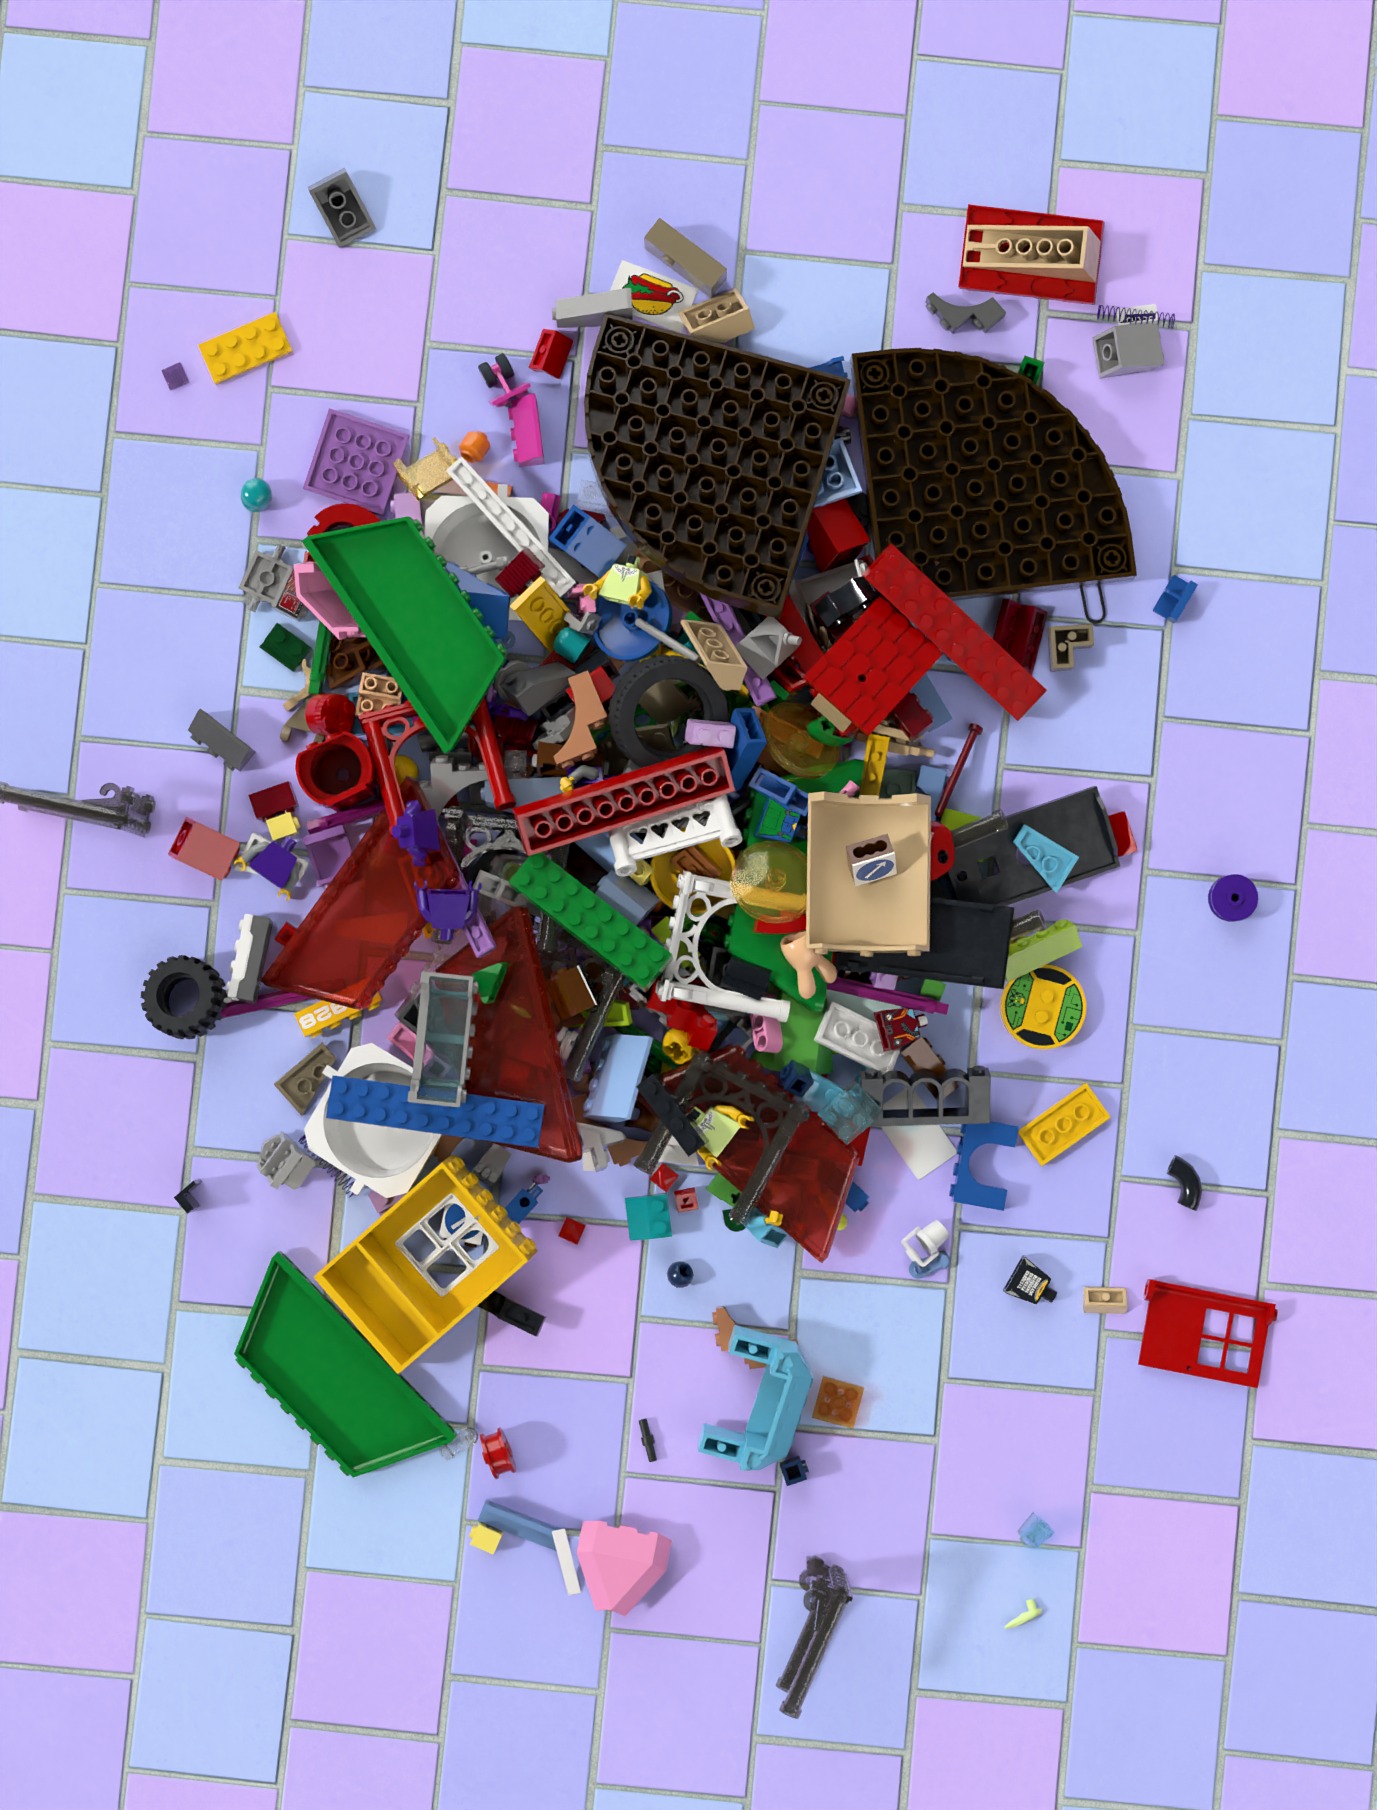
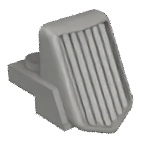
M575 706L551 723L545 718L538 725L542 733L531 743L535 750H538V741L565 745L574 726Z
M571 1122L572 1130L577 1132L582 1154L591 1153L596 1172L605 1170L608 1162H610L608 1150L603 1148L623 1143L626 1140L625 1134L619 1130Z
M281 1131L280 1134L262 1143L259 1156L260 1161L257 1163V1168L260 1174L267 1177L270 1186L278 1189L280 1185L285 1184L295 1190L299 1188L316 1163L310 1155L298 1147L294 1140Z

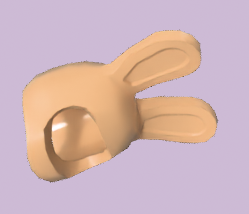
M806 930L789 934L781 940L780 946L785 958L797 971L798 990L801 997L808 999L815 994L816 986L812 973L813 967L819 972L824 982L833 983L837 978L836 967L823 957L822 954H815V950L806 949Z

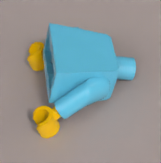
M750 1202L745 1203L741 1207V1212L744 1214L741 1222L759 1242L778 1248L791 1233H805L806 1223L794 1221L793 1228H791L790 1225H783L781 1223L783 1215L776 1211H771L770 1213L768 1210L752 1205Z

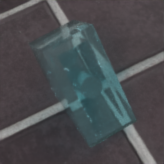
M1034 1512L1017 1530L1021 1536L1019 1540L1028 1548L1030 1545L1034 1548L1039 1547L1055 1533L1051 1526Z

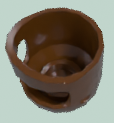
M645 1098L635 1100L634 1107L640 1110L639 1117L635 1121L626 1120L624 1126L655 1133L660 1118Z

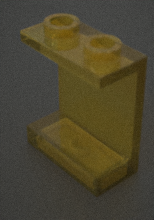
M436 437L432 438L436 450L409 467H406L400 459L392 462L397 476L417 501L453 480L446 470L458 459L454 454L450 455L444 442L440 443Z

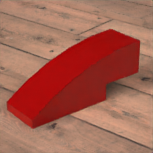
M788 657L767 676L770 682L774 680L782 688L791 692L809 684L803 679L805 674Z
M783 910L778 912L777 918L759 914L755 918L753 933L782 935L806 930V915Z

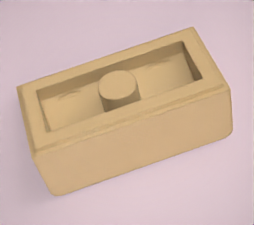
M1083 1288V1313H1126L1128 1308L1126 1288Z

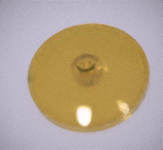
M783 702L773 706L762 720L761 727L767 740L765 747L769 754L781 767L798 777L818 779L827 775L838 762L839 746L820 743L812 739L807 732L809 723L821 716L802 704Z
M762 841L751 845L739 855L733 866L730 882L736 902L747 914L763 922L785 923L800 917L806 912L807 856L801 850L781 841Z

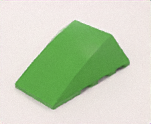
M780 990L776 999L790 1001L787 1022L780 1021L783 1039L782 1049L778 1053L758 1051L755 1048L749 1061L772 1071L781 1072L783 1067L787 1066L791 1060H794L819 1075L832 1073L831 1049L814 1041L827 1009V995H825L823 1009L818 1013L808 1010Z

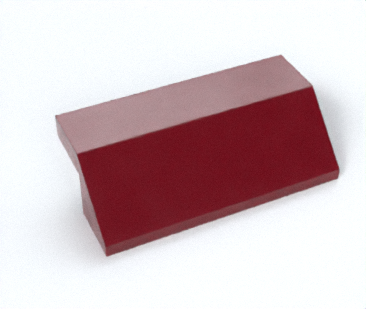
M1003 598L993 640L1032 675L1048 612L1036 606L1022 605L1011 599Z

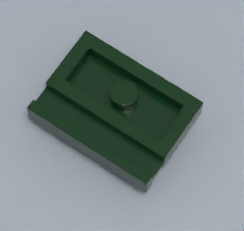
M279 623L275 624L264 642L259 646L292 672L296 671V668L312 649Z

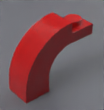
M350 503L335 504L323 509L314 516L319 524L318 526L313 525L307 532V535L329 532L340 525L356 527L381 521L372 512L359 505Z

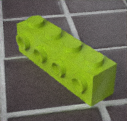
M1067 919L1058 920L1054 925L1036 931V934L1020 938L1016 943L1010 945L1005 981L1010 982L1081 948L1082 944L1076 925Z

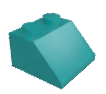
M667 1193L625 1198L630 1240L672 1237Z

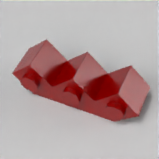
M658 977L646 995L647 1008L665 1013L667 1015V1027L687 1032L688 1046L708 1052L717 1034V1019L699 1003L673 998L666 1000V1002L661 1001L657 993H655L657 981L662 980V977Z

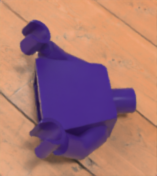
M419 800L407 802L404 816L397 818V825L393 826L392 835L394 838L399 839L400 848L408 850L413 856L414 866H426V852L440 850L435 809L421 811Z
M424 880L425 885L423 888H418L415 881L414 888L418 892V909L425 921L432 923V928L441 929L440 939L452 940L454 929H463L464 924L468 923L476 913L479 900L478 893L482 888V884L479 882L478 889H473L471 886L472 881H470L467 887L468 890L427 889L426 880Z

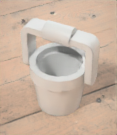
M935 1220L922 1230H920L919 1226L902 1239L901 1244L906 1249L905 1252L910 1259L919 1266L924 1267L940 1254L937 1249L950 1235L946 1228L938 1220ZM914 1235L921 1246L931 1254L924 1262L921 1261L920 1256L912 1246L910 1247L907 1243Z

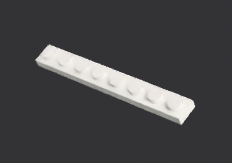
M462 456L446 470L449 476L519 553L529 548L545 565V568L541 571L543 573L542 578L560 598L576 584L571 576Z

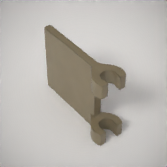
M669 679L651 686L642 695L638 703L658 724H666L689 710L700 707L702 702L699 694L696 692L688 698L676 685L680 680Z

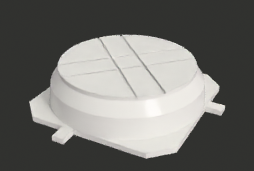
M498 484V497L548 551L549 513L534 498L507 497L508 485ZM440 496L425 511V537L429 536L436 545L434 550L438 555L442 554L447 562L455 563L460 566L459 568L465 566L471 568L493 562L500 556H506L508 563H510L519 554L516 548L468 496ZM499 569L476 575V578L484 583H489L505 592L494 580L502 572ZM516 596V597H514V598H511V597H510V605H511L519 596ZM510 607L508 621H522Z
M369 1043L351 1048L338 1071L327 1065L322 1073L331 1079L335 1075L411 1086L413 1067L374 1043ZM330 1083L304 1128L309 1150L355 1178L356 1180L350 1191L356 1195L360 1194L364 1185L385 1198L408 1193L424 1165L434 1153L442 1135L327 1119ZM427 1085L421 1087L451 1092V1090L447 1089L446 1087H436Z

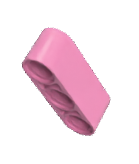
M764 993L762 996L776 999L775 995L771 993ZM750 1013L756 1050L778 1053L783 1046L780 1021H777V1018Z

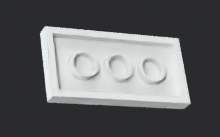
M833 1001L829 1002L814 1038L815 1042L868 1068L881 1070L882 1075L887 1071L893 1070L902 1048L901 1046L895 1050L884 1052L877 1024Z

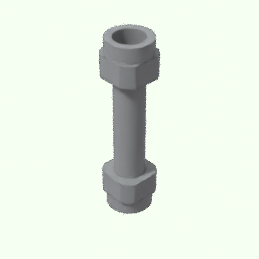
M500 556L493 562L471 568L465 566L460 569L467 573L478 575L496 569L503 571L509 563L506 556Z

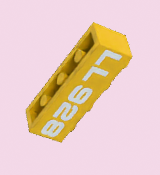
M370 977L294 1013V1016L304 1037L310 1036L313 1039L323 1034L322 1030L327 1027L334 1029L342 1025L341 1020L349 1017L350 1020L361 1016L360 1011L368 1008L371 1011L380 1007L379 1002L384 999L374 978Z

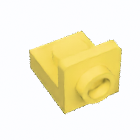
M644 859L635 861L637 871L629 876L640 886L648 884L654 868Z

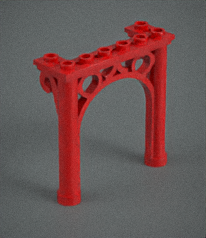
M485 695L473 716L476 731L467 726L464 732L471 736L479 746L493 794L495 808L502 811L513 808L517 803L514 794L511 793ZM409 700L401 705H388L382 710H368L363 715H359L363 734H366L389 819L391 838H394L392 828L397 825V818L404 816L405 811L395 774L397 753L409 738L428 729L420 716L413 722V727H410L407 718L418 716V713ZM397 723L405 725L406 729L401 736H394L388 733V728L391 725ZM385 738L388 741L395 743L391 749L390 755L388 753Z

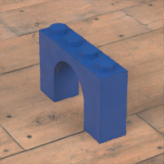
M992 1121L982 1124H961L960 1133L963 1134L962 1142H958L956 1154L959 1155V1161L954 1163L953 1175L956 1178L955 1183L950 1185L949 1196L952 1197L951 1201L1004 1211L1008 1190L978 1183L970 1173L969 1160L975 1149L984 1144H997L1015 1148L1018 1126Z

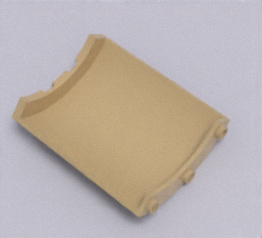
M825 791L808 793L806 949L815 950V954H828V951L860 953L862 957H872L873 953H907L908 956H921V952L929 951L931 796L914 793L892 795V798H879V795H859V798L847 797V794ZM888 834L895 853L897 874L855 887L848 867L846 846Z

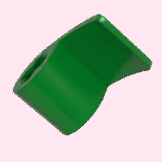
M825 716L812 721L807 727V732L812 739L826 745L843 746L852 740V738H841L832 735L835 726Z

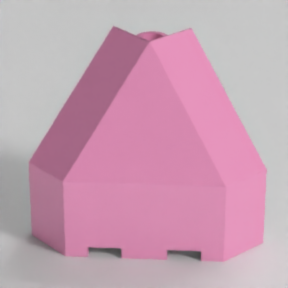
M310 561L294 564L296 597L339 640L351 637H366L317 563Z
M583 1521L577 1556L595 1610L615 1611L626 1616L666 1572L672 1540L656 1532L650 1531L649 1534L639 1533L637 1528L623 1525L617 1528L607 1526V1522Z

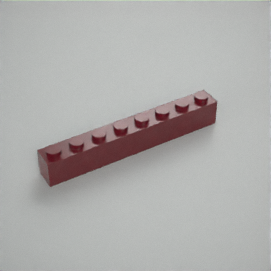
M827 591L809 606L814 622L819 628L822 626L826 628L828 639L834 645L854 624V618L851 616L840 627L834 625L827 628L814 609V606L824 596L829 594V591ZM908 692L889 715L908 739L914 742L932 728L934 718L929 710H924L919 704L920 700L917 695Z

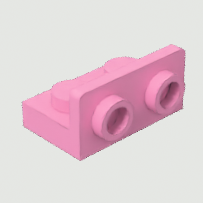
M577 584L566 594V598H579V601H576L577 613L581 614L582 617L585 616L586 612L595 613V599L592 600L589 594L584 596L583 587L586 584Z

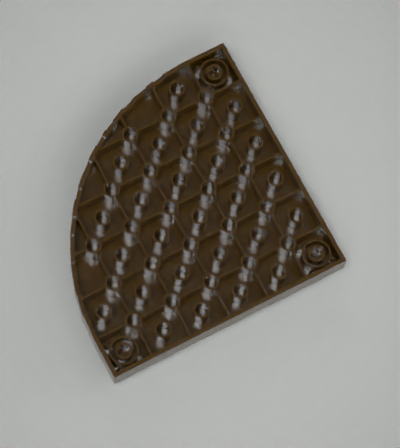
M605 313L587 372L584 409L585 433L590 463L598 487L609 510L625 534L642 553L664 572L685 586L725 604L781 619L849 393L851 379Z
M920 347L851 354L850 367L875 559L891 543L952 601L1130 581L1137 576L1127 508L1124 505L1122 493L1114 477L1115 475L1105 459L1106 456L1090 436V432L1050 392L1034 384L1028 377L1015 373L1002 364L998 365L990 362L988 359L976 355L962 354V352L958 351L952 352L935 348L922 349ZM879 592V596L887 602H889V604L893 608H895V606Z

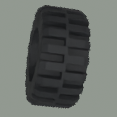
M179 955L178 958L172 956L167 958L166 963L161 961L156 964L158 968L156 970L151 969L148 973L150 978L148 981L144 980L143 982L145 991H141L140 997L144 999V1002L141 1003L142 1010L147 1012L145 1017L152 1023V1026L162 1033L182 1040L184 1038L188 1040L195 1039L196 1035L202 1037L207 1034V1029L213 1030L216 1027L215 1021L222 1019L223 1015L220 1013L222 1009L226 1010L227 1003L224 1002V998H227L226 990L222 988L225 987V982L219 977V972L198 958L186 955ZM185 979H194L199 987V999L196 1006L186 1015L179 1017L173 1015L169 1006L171 991L179 982Z

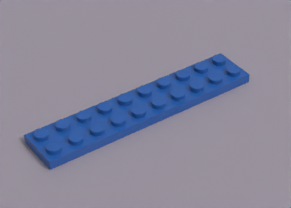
M332 1076L326 1113L327 1119L539 1148L545 1105L471 1094H467L466 1103H462L461 1107L408 1102V1092L411 1086ZM421 1088L419 1099L456 1103L457 1092Z

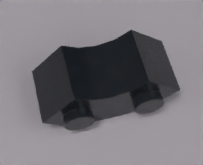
M861 576L851 579L841 588L824 596L814 606V609L827 628L834 625L840 627L848 621V618L859 611H866L878 595L869 582Z

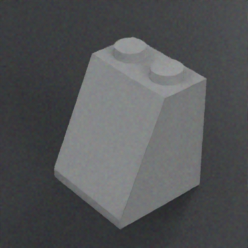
M1157 323L1114 326L1092 337L1099 379L1152 371L1164 365V354L1161 348L1160 332Z

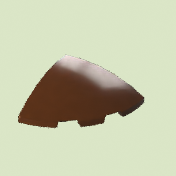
M335 635L333 636L329 649L331 653L329 664H327L326 668L327 681L331 690L360 682L363 672L377 675L387 670V667L366 637H351L339 640Z

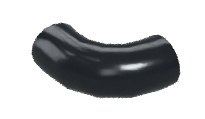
M1174 1155L1166 1174L1175 1178L1180 1184L1181 1193L1177 1203L1197 1211L1202 1196L1201 1179L1190 1163Z

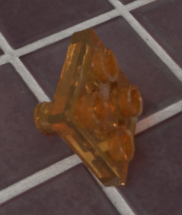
M822 1376L812 1418L853 1429L864 1387Z

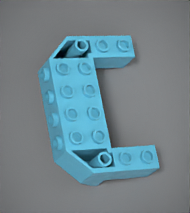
M734 1325L728 1343L729 1354L765 1363L766 1367L745 1433L703 1423L697 1441L698 1452L738 1462L740 1470L743 1471L761 1470L787 1456L790 1446L792 1447L794 1433L796 1427L800 1424L801 1411L806 1405L808 1389L812 1386L814 1376L811 1374L810 1366L796 1342Z

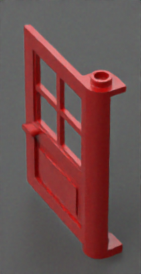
M1147 1279L1144 1289V1300L1149 1301L1138 1365L1258 1388L1268 1326L1271 1325L1272 1321H1276L1278 1309H1275L1276 1304ZM1206 1309L1229 1313L1225 1338L1202 1334ZM1234 1314L1256 1318L1252 1343L1230 1339ZM1201 1338L1224 1342L1220 1368L1197 1363ZM1229 1344L1251 1348L1247 1373L1224 1369Z

